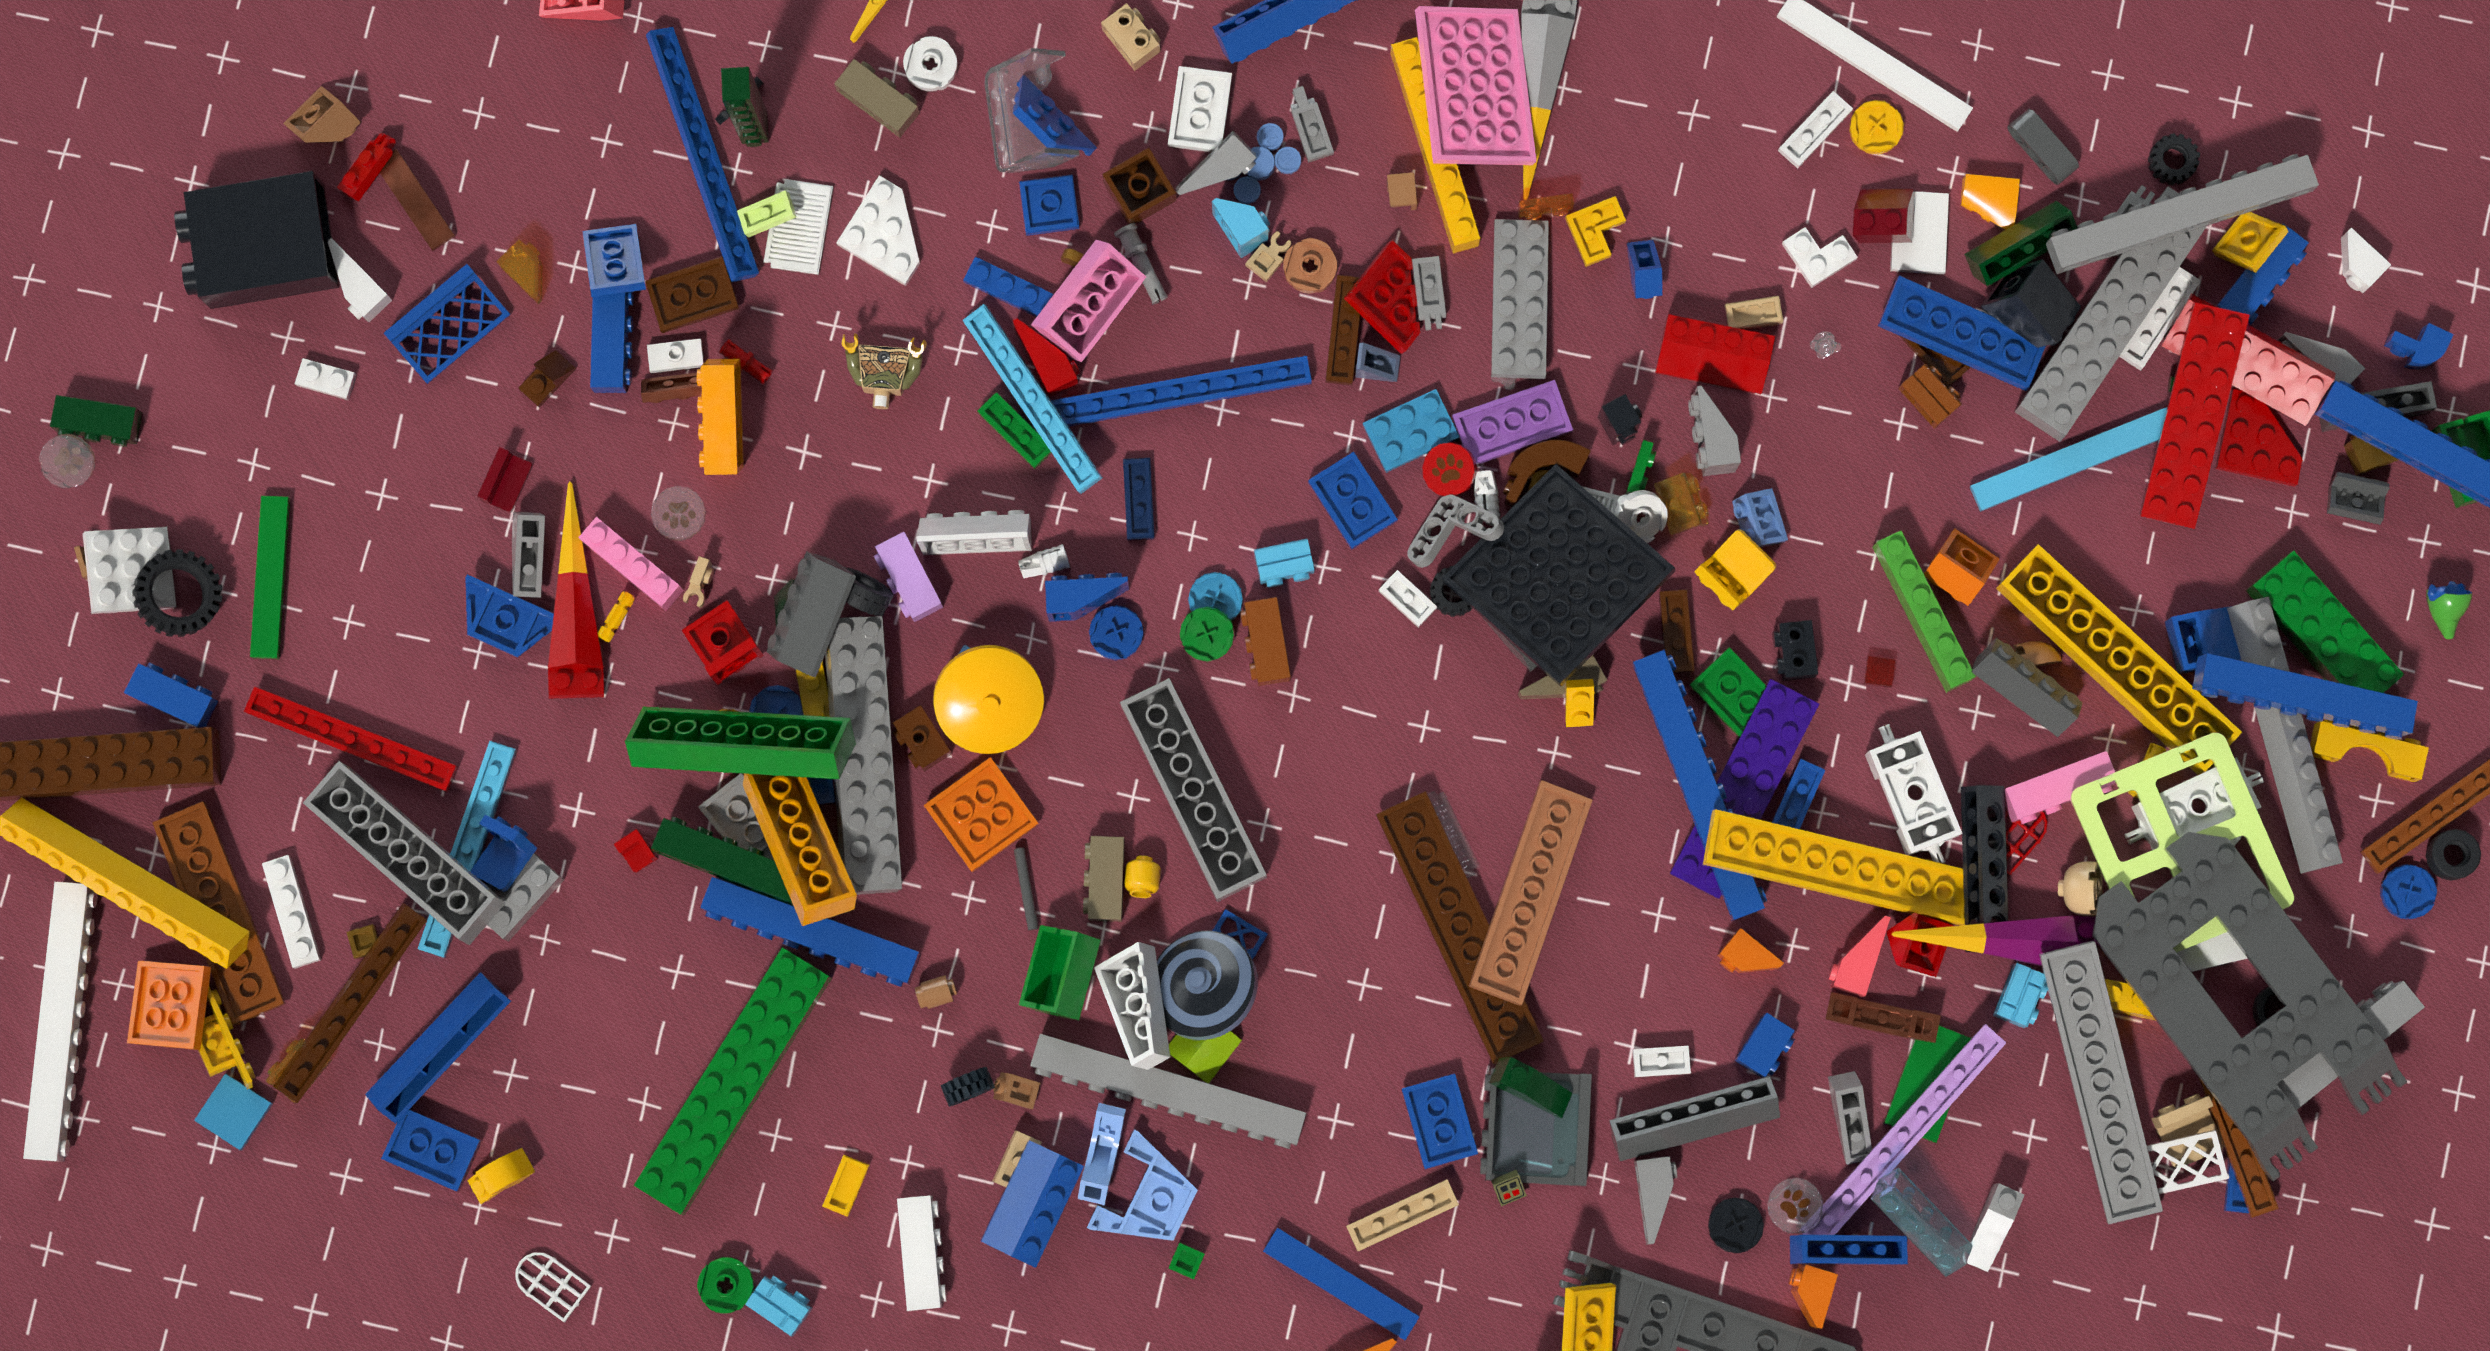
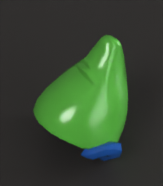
M2450 581L2448 586L2435 587V585L2431 584L2429 589L2426 590V601L2429 611L2445 639L2454 638L2458 622L2467 611L2472 600V592L2466 590L2464 584H2456L2454 581Z

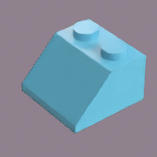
M1218 198L1212 200V214L1240 258L1256 250L1262 243L1268 242V232H1270L1268 226L1270 223L1262 211L1258 213L1254 206Z

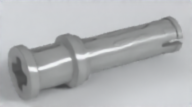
M1132 223L1120 228L1114 235L1120 239L1126 251L1124 253L1125 257L1128 260H1132L1134 266L1146 276L1143 284L1151 299V303L1154 305L1159 303V298L1155 292L1158 293L1161 301L1168 298V295L1165 293L1145 253L1147 252V245L1142 243L1136 231V223Z

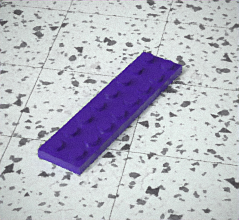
M1772 679L1769 680L1716 783H1722L1727 796L1726 799H1723L1727 810L1732 809L1734 814L1761 819L1819 703ZM1694 825L1670 874L1719 899L1722 893L1711 866L1703 865L1705 850Z

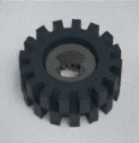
M987 1067L971 1071L941 1085L949 1107L975 1098L995 1088Z

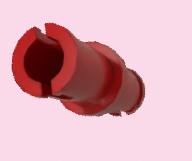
M730 339L723 344L719 351L721 355L728 359H740L741 372L746 371L760 381L761 384H765L773 370L756 360L753 353L745 352L731 342Z

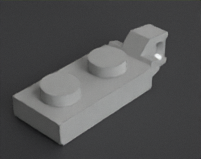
M1303 86L1294 88L1292 93L1296 103L1291 105V114L1308 163L1334 155L1317 102H1315L1314 98L1307 99Z

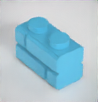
M1308 539L1254 550L1261 585L1267 584L1268 588L1283 585V580L1293 578L1294 582L1310 579L1309 574H1314V565Z
M2019 963L2013 964L1993 1016L2021 1028L2028 1027L2029 1023L2033 1025L2039 1013V1009L2035 1008L2038 999H2044L2048 991L2044 974Z
M774 1275L771 1279L764 1277L745 1305L790 1336H794L812 1310V1307L808 1305L810 1300L798 1291L793 1295L784 1289L787 1284Z

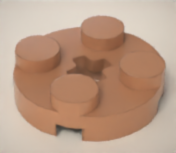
M1307 238L1292 245L1287 250L1283 261L1286 281L1294 289L1303 293L1310 294L1326 290L1333 282L1337 272V260L1331 248L1325 242L1313 238ZM1310 259L1314 260L1315 266H1318L1317 270H1312L1311 273L1306 272V268L1302 267L1303 263H1308Z

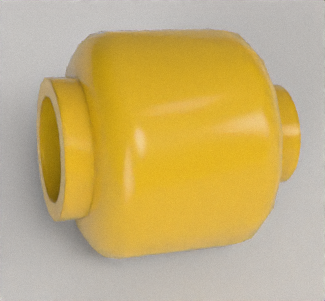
M1137 856L1136 860L1129 861L1125 867L1124 887L1130 891L1129 894L1133 897L1149 898L1151 894L1156 893L1159 889L1161 868L1158 864L1152 862L1153 859L1149 856Z

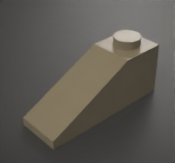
M1592 655L1568 680L1593 679L1594 695L1604 690L1602 685L1607 682V679ZM1546 676L1520 690L1518 696L1520 699L1565 698L1566 682L1560 687L1549 676Z

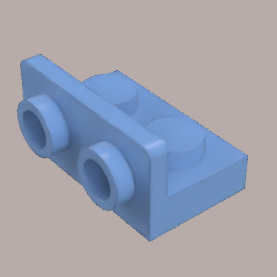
M1772 488L1746 493L1732 501L1734 515L1738 520L1740 529L1759 547L1779 544L1788 540Z

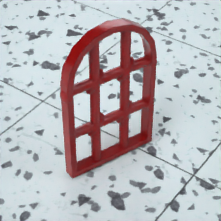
M2005 811V818H2006L2007 815L2009 816V814H2008L2007 811ZM2043 811L2040 812V816L2030 828L2021 824V821L2018 820L2013 822L2006 831V845L2009 847L2006 861L2014 852L2021 857L2010 871L2007 869L2009 876L2036 845L2041 843L2047 832V819ZM2043 820V832L2038 837L2034 833V829ZM2019 825L2025 830L2023 832L2024 835L2015 845H2012L2007 840V836ZM2030 835L2036 842L2023 854L2018 850L2020 849L2019 846Z

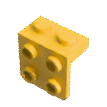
M1738 529L1694 572L1699 577L1701 583L1709 587L1718 596L1720 602L1733 611L1776 569V563L1743 530Z

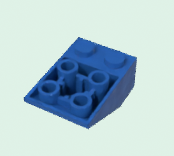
M1108 573L1106 578H1095L1093 574H1083L1078 576L1079 579L1068 580L1067 576H1052L1051 581H1045L1046 612L1049 622L1080 619L1128 591V577H1122V573Z
M2229 607L2173 616L2165 621L2176 671L2179 674L2195 671L2197 658L2206 653L2241 661L2227 610Z

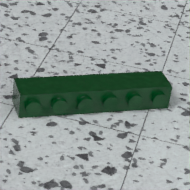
M721 68L722 101L741 143L746 144L748 147L762 146V143H768L767 109L750 68Z
M672 817L671 820L663 818L651 847L654 853L793 906L774 859L764 857L763 851L751 846L748 847V850L738 847L739 842L723 836L722 840L712 837V831L699 826L696 830L686 827V821L676 817Z

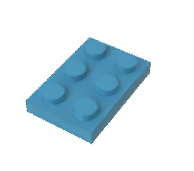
M1436 389L1363 423V427L1385 473L1428 454L1432 448L1439 444L1452 443L1459 439L1456 428Z

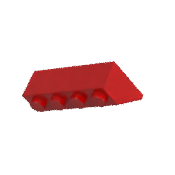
M1668 314L1664 325L1655 373L1761 395L1771 360L1775 336Z

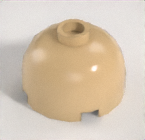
M2097 861L2079 862L2069 867L2065 873L2064 880H2059L2058 895L2064 896L2066 906L2077 915L2096 916L2097 898L2103 894L2102 872L2098 867Z

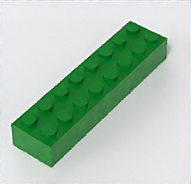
M643 706L625 740L632 767L840 779L856 745L850 718Z

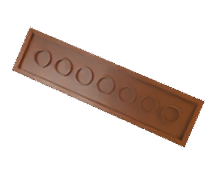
M202 801L152 822L178 890L250 931L247 949L227 969L218 963L212 962L205 956L208 966L211 967L212 976L232 1025H238L285 1005V1000L206 802Z

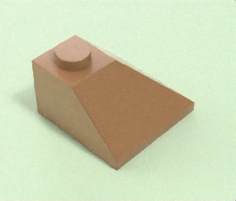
M321 86L283 124L305 143L343 141L356 131V127L361 122L340 100Z

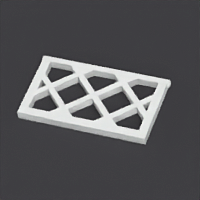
M2216 1130L2147 1145L2148 1152L2156 1151L2159 1153L2152 1165L2154 1175L2167 1182L2164 1187L2158 1188L2159 1194L2229 1179ZM2212 1137L2214 1147L2209 1154L2195 1146L2198 1140ZM2184 1144L2188 1147L2181 1160L2166 1153L2168 1148ZM2192 1150L2206 1157L2199 1171L2184 1163ZM2163 1156L2177 1164L2170 1178L2155 1170ZM2210 1161L2219 1165L2221 1170L2220 1175L2207 1177L2202 1173ZM2181 1167L2196 1175L2193 1181L2180 1184L2173 1180Z

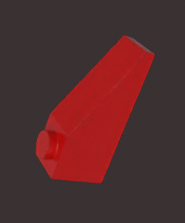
M1018 318L1012 320L1014 328L1049 397L1078 384L1077 375L1080 374V371L1074 359L1069 361L1065 353Z

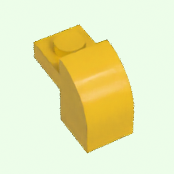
M520 1148L487 1164L476 1171V1174L467 1181L480 1204H483L503 1190L522 1182L532 1175L535 1170L523 1148Z

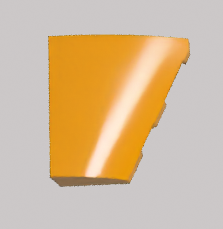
M1966 174L1962 179L1961 206L1969 211L1980 214L1981 218L1985 221H1991L2007 230L2015 225L2020 179Z

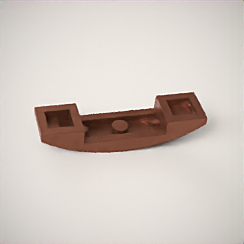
M393 150L391 158L380 171V174L431 250L434 251L454 238L455 235L398 150Z
M1831 992L1825 1020L1893 1036L1935 1043L1941 1015L1903 1009Z

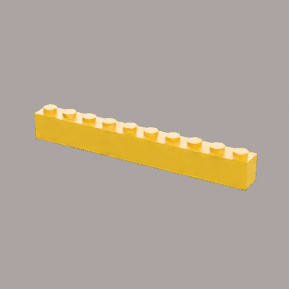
M22 797L0 816V836L5 840L16 844L30 855L38 857L52 868L67 874L74 881L89 887L98 895L106 897L120 908L128 910L142 921L162 930L166 935L172 936L184 943L188 948L201 953L212 962L218 963L227 969L247 949L250 931Z

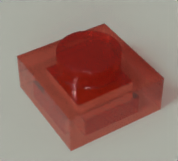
M1868 656L1866 659L1864 684L1891 688L1895 659Z

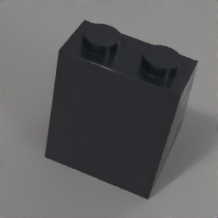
M2043 259L2023 265L2001 278L1980 306L1985 312L2037 348L2047 345L2053 346L2061 341L2063 332L2075 321V315L2081 308L2080 304Z

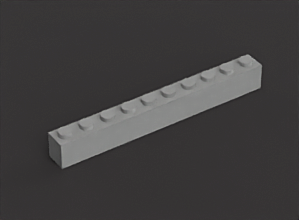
M2294 154L2282 159L2283 163L2274 166L2272 162L2263 164L2256 168V172L2248 174L2247 171H2241L2232 175V179L2222 182L2221 179H2216L2205 184L2206 188L2196 190L2195 187L2188 188L2180 192L2181 196L2172 199L2170 195L2156 199L2154 201L2155 204L2147 207L2144 204H2139L2129 208V212L2119 215V212L2108 214L2103 217L2104 221L2094 223L2093 220L2083 222L2077 226L2078 229L2068 232L2067 228L2058 230L2051 234L2052 237L2046 243L2056 274L2313 192L2319 186L2309 156L2299 157L2298 154Z
M2269 597L2247 601L2227 608L2241 661L2290 672ZM2271 707L2270 710L2255 708L2300 873L2343 863L2302 714L2297 713L2296 716L2280 713L2278 708Z
M1043 1034L1039 1035L1030 1065L1036 1068L1035 1074L1051 1078L1052 1073L1063 1076L1062 1082L1077 1086L1078 1081L1089 1084V1090L1104 1094L1105 1089L1116 1092L1114 1096L1116 1098L1129 1102L1131 1097L1141 1099L1142 1106L1156 1110L1158 1105L1168 1107L1167 1113L1179 1117H1184L1185 1113L1195 1115L1194 1121L1210 1125L1211 1121L1222 1123L1221 1129L1237 1133L1238 1129L1248 1131L1247 1137L1263 1141L1264 1137L1275 1139L1274 1145L1290 1149L1291 1144L1297 1146L1306 1115L1305 1112L1154 1067L1149 1070L1131 1066L1130 1060Z

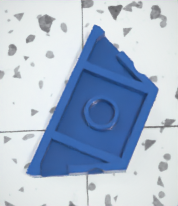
M1025 75L1020 78L1016 84L1019 87V91L1015 94L1014 101L1016 104L1013 107V114L1051 152L1060 153L1063 151L1068 154H1075L1078 150H1083L1086 156H1090L1097 147L1074 125L1073 120L1069 116L1064 115L1055 106V102L1050 97L1045 96Z
M468 574L466 575L468 636L518 658L552 631L554 613Z

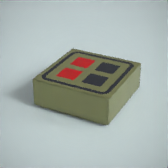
M1517 1170L1491 1180L1501 1206L1527 1196Z

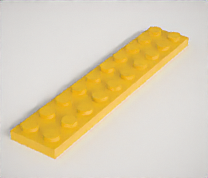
M1717 809L1712 811L1703 865L1909 914L1916 912L1959 926L1965 925L1963 868Z

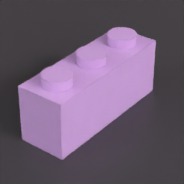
M905 532L875 546L878 554L874 555V558L881 570L887 569L890 578L886 581L893 594L899 592L903 602L899 603V606L905 618L911 616L913 621L916 622L943 608Z

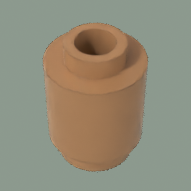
M946 975L921 982V986L915 987L920 1008L928 1007V1009L953 1002V996L957 995L953 979L947 980Z

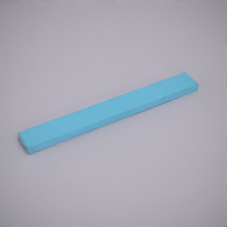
M983 304L963 319V322L1077 491L1082 494L1101 480L1103 477L989 308Z
M2167 407L1971 485L1970 490L1980 512L2158 441Z
M489 741L450 853L470 872L481 856L489 833L479 823L485 815L494 818L517 752L515 748ZM429 914L418 949L445 958L453 934Z

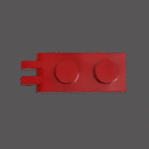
M380 133L375 140H371L359 154L349 171L344 175L337 189L359 202L393 154L392 149L396 144L395 139L385 133Z

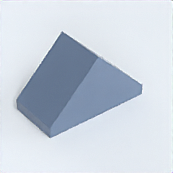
M1359 343L1355 377L1397 382L1400 355L1366 343Z

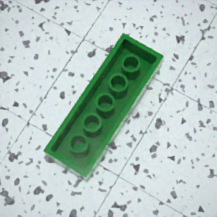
M2295 551L2285 556L2246 590L2254 600L2269 597L2276 625L2325 680L2384 693L2404 676V673Z

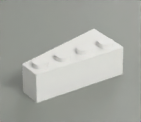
M1137 942L1097 965L1094 969L1131 1066L1149 1070L1170 1058L1155 947Z

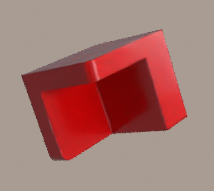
M635 829L614 843L618 852L623 855L635 873H638L658 859L638 829Z

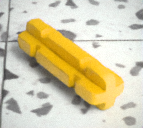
M626 591L620 594L617 599L619 601L618 604H614L604 621L606 623L605 626H602L598 632V637L606 642L612 640L615 634L614 630L619 628L628 612L627 608L631 607L635 600V597Z

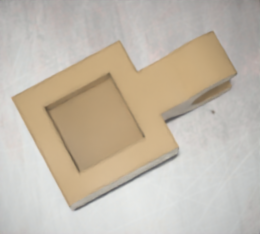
M698 557L689 581L690 586L683 596L685 603L689 602L692 595H698L697 606L699 608L703 607L705 596L702 593V589H704L705 583L710 584L714 574L710 560Z

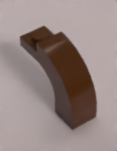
M1564 440L1544 441L1527 448L1515 458L1507 471V475L1515 478V481L1509 479L1503 491V494L1507 495L1504 503L1513 507L1527 481L1536 472L1551 469L1555 464L1569 476L1577 479L1591 450Z

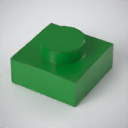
M1179 1243L1168 1269L1194 1279L1205 1254Z

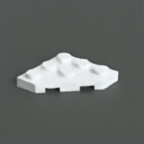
M879 175L836 243L841 248L906 286L920 265L905 198L900 187Z

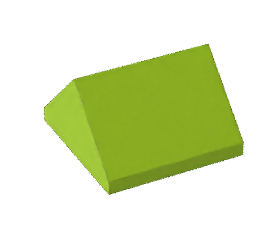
M1231 1031L1220 1037L1208 1040H1192L1176 1035L1169 1044V1051L1173 1058L1205 1083L1209 1084L1242 1040Z

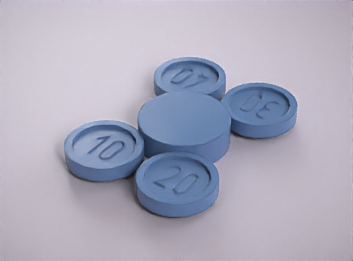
M1268 123L1261 126L1257 132V141L1260 147L1251 148L1256 153V158L1254 159L1256 164L1246 174V177L1240 178L1234 185L1235 197L1241 203L1251 204L1259 198L1261 187L1258 181L1270 177L1274 172L1275 166L1283 174L1295 173L1301 166L1300 153L1293 147L1281 148L1276 153L1275 158L1270 152L1278 149L1284 140L1283 131L1278 125ZM1240 173L1237 177H1234V178H1231V179H1228V180L1237 179V178L1241 175V173Z

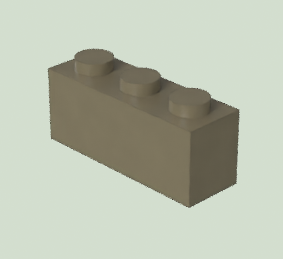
M853 59L834 83L836 91L901 138L920 114L916 105L918 102L908 93L902 95L895 90L896 85L888 78L883 77L881 79L876 76L874 68L865 61H862L860 64Z
M1091 836L1090 843H1085V859H1090V870H1084V887H1089V898L1083 899V914H1088L1089 921L1122 922L1124 837Z

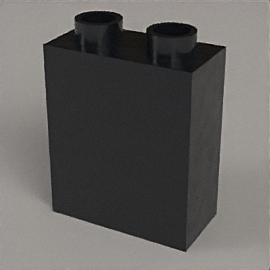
M313 171L183 192L186 210L175 211V227L179 241L181 243H191L193 262L182 264L183 283L189 296L198 294V298L210 309L339 288L337 271L328 245L332 235L325 187Z

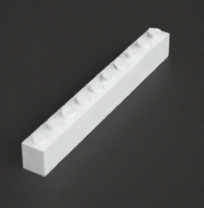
M54 883L23 1159L64 1162L65 1156L69 1154L70 1142L67 1140V1131L71 1128L73 1122L70 1104L76 1095V1085L73 1084L74 1073H77L79 1068V1058L76 1056L77 1045H80L82 1041V1030L79 1029L80 1018H83L85 1013V1002L82 1001L83 990H86L88 986V974H85L86 963H89L91 959V947L88 946L89 935H92L94 932V919H91L92 908L96 907L98 898L94 890L79 883Z

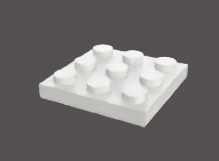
M167 527L84 531L83 543L91 614L139 611L138 607L135 608L133 604L135 601V596H132V590L135 588L134 581L140 570L149 560L159 553L161 555L165 551L170 550ZM172 570L161 573L153 584V598L161 610L174 609L176 607Z

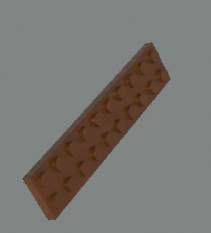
M1426 791L1377 813L1376 817L1492 1064H1497L1499 1058L1514 1056L1543 1042L1544 1040L1525 1000L1519 1006L1469 987L1489 929V924Z

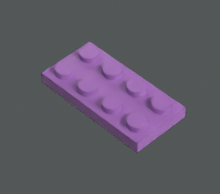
M1555 380L1452 415L1462 446L1472 453L1476 465L1573 432Z

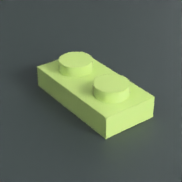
M786 190L737 211L744 235L748 238L797 217L790 194Z

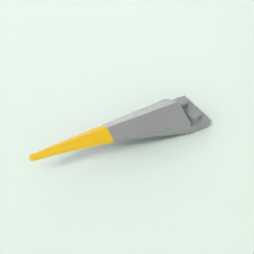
M1523 0L1521 40L1537 162L1575 21L1577 0ZM1537 162L1533 165H1523V199L1525 201L1529 196Z

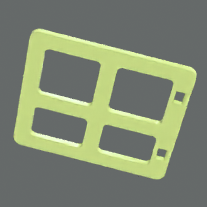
M2211 733L2080 786L2072 792V805L2108 889L2122 881L2133 895L2130 882L2135 878L2163 867L2169 868L2173 877L2181 872L2164 850L2180 837H2178L2156 787L2157 779L2210 759L2214 762L2234 808L2235 816L2197 833L2225 837L2229 840L2239 836L2246 837L2270 894L2282 909L2291 906L2294 901L2292 889L2228 742L2220 733ZM2194 748L2197 757L2183 762L2180 754ZM2115 780L2118 789L2104 795L2101 786ZM2133 790L2139 797L2158 841V847L2138 857L2121 862L2115 853L2099 816L2097 805L2105 800ZM2214 917L2173 949L2177 953L2227 931L2219 920Z

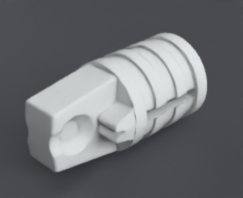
M1491 470L1478 471L1474 488L1475 505L1495 514L1500 519L1499 494L1494 472Z
M1063 544L1051 549H1045L1044 551H1038L1029 557L1019 560V567L1023 578L1047 575L1064 568H1070Z

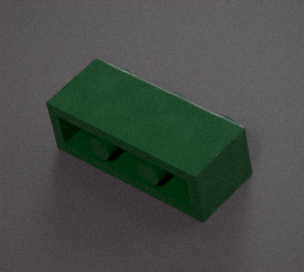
M56 395L50 427L57 431V435L60 437L73 439L74 435L84 436L86 441L100 443L101 439L111 440L112 445L127 447L128 443L137 444L143 413L136 407Z

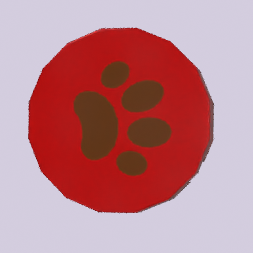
M1442 443L1432 448L1426 455L1422 467L1423 478L1427 486L1433 492L1442 496L1449 494L1459 496L1468 491L1477 474L1476 461L1472 453L1467 448L1456 443Z

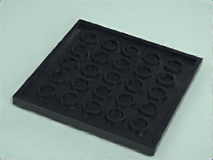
M1555 464L1500 519L1504 524L1503 534L1494 541L1481 538L1442 577V581L1561 687L1676 570L1672 564Z

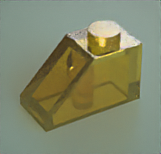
M519 239L496 262L513 281L539 304L542 302L543 265L537 257L540 252L530 242L525 245Z

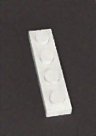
M2179 267L2119 357L2141 371L2201 280Z
M286 855L262 863L292 968L296 969L320 961L321 957L291 856Z

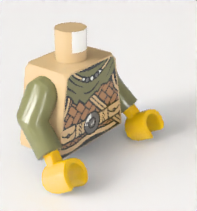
M854 333L855 342L848 343L845 340L844 334L842 346L846 349L847 368L855 384L861 386L864 393L874 394L873 408L889 409L890 395H902L903 390L909 389L920 375L923 358L921 353L926 348L927 342L923 340L921 348H917L914 346L915 337H913L908 344V348L859 345L857 349L858 335Z

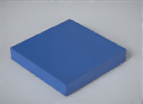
M1073 175L1019 182L1026 236L1080 229Z

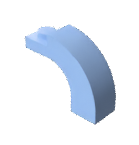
M1102 1103L1098 1104L1077 1199L1105 1205L1121 1140L1126 1109Z

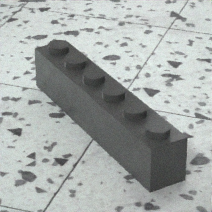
M1769 1076L1609 1120L1612 1141L1620 1161L1777 1119L1780 1118L1778 1096Z

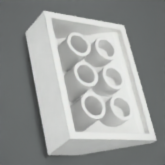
M1023 510L1008 511V515H997L995 511L981 512V516H970L968 512L954 513V517H943V514L940 513L927 514L926 518H920L917 543L923 555L1032 551L1031 518L1029 514H1024Z

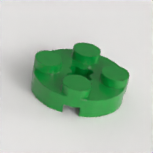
M722 1257L710 1262L702 1269L698 1278L697 1289L702 1301L710 1310L727 1314L740 1310L745 1306L754 1292V1279L751 1270L743 1262L735 1258ZM725 1277L730 1278V1283L733 1284V1289H729L727 1294L722 1293V1288L718 1286L719 1281H724Z

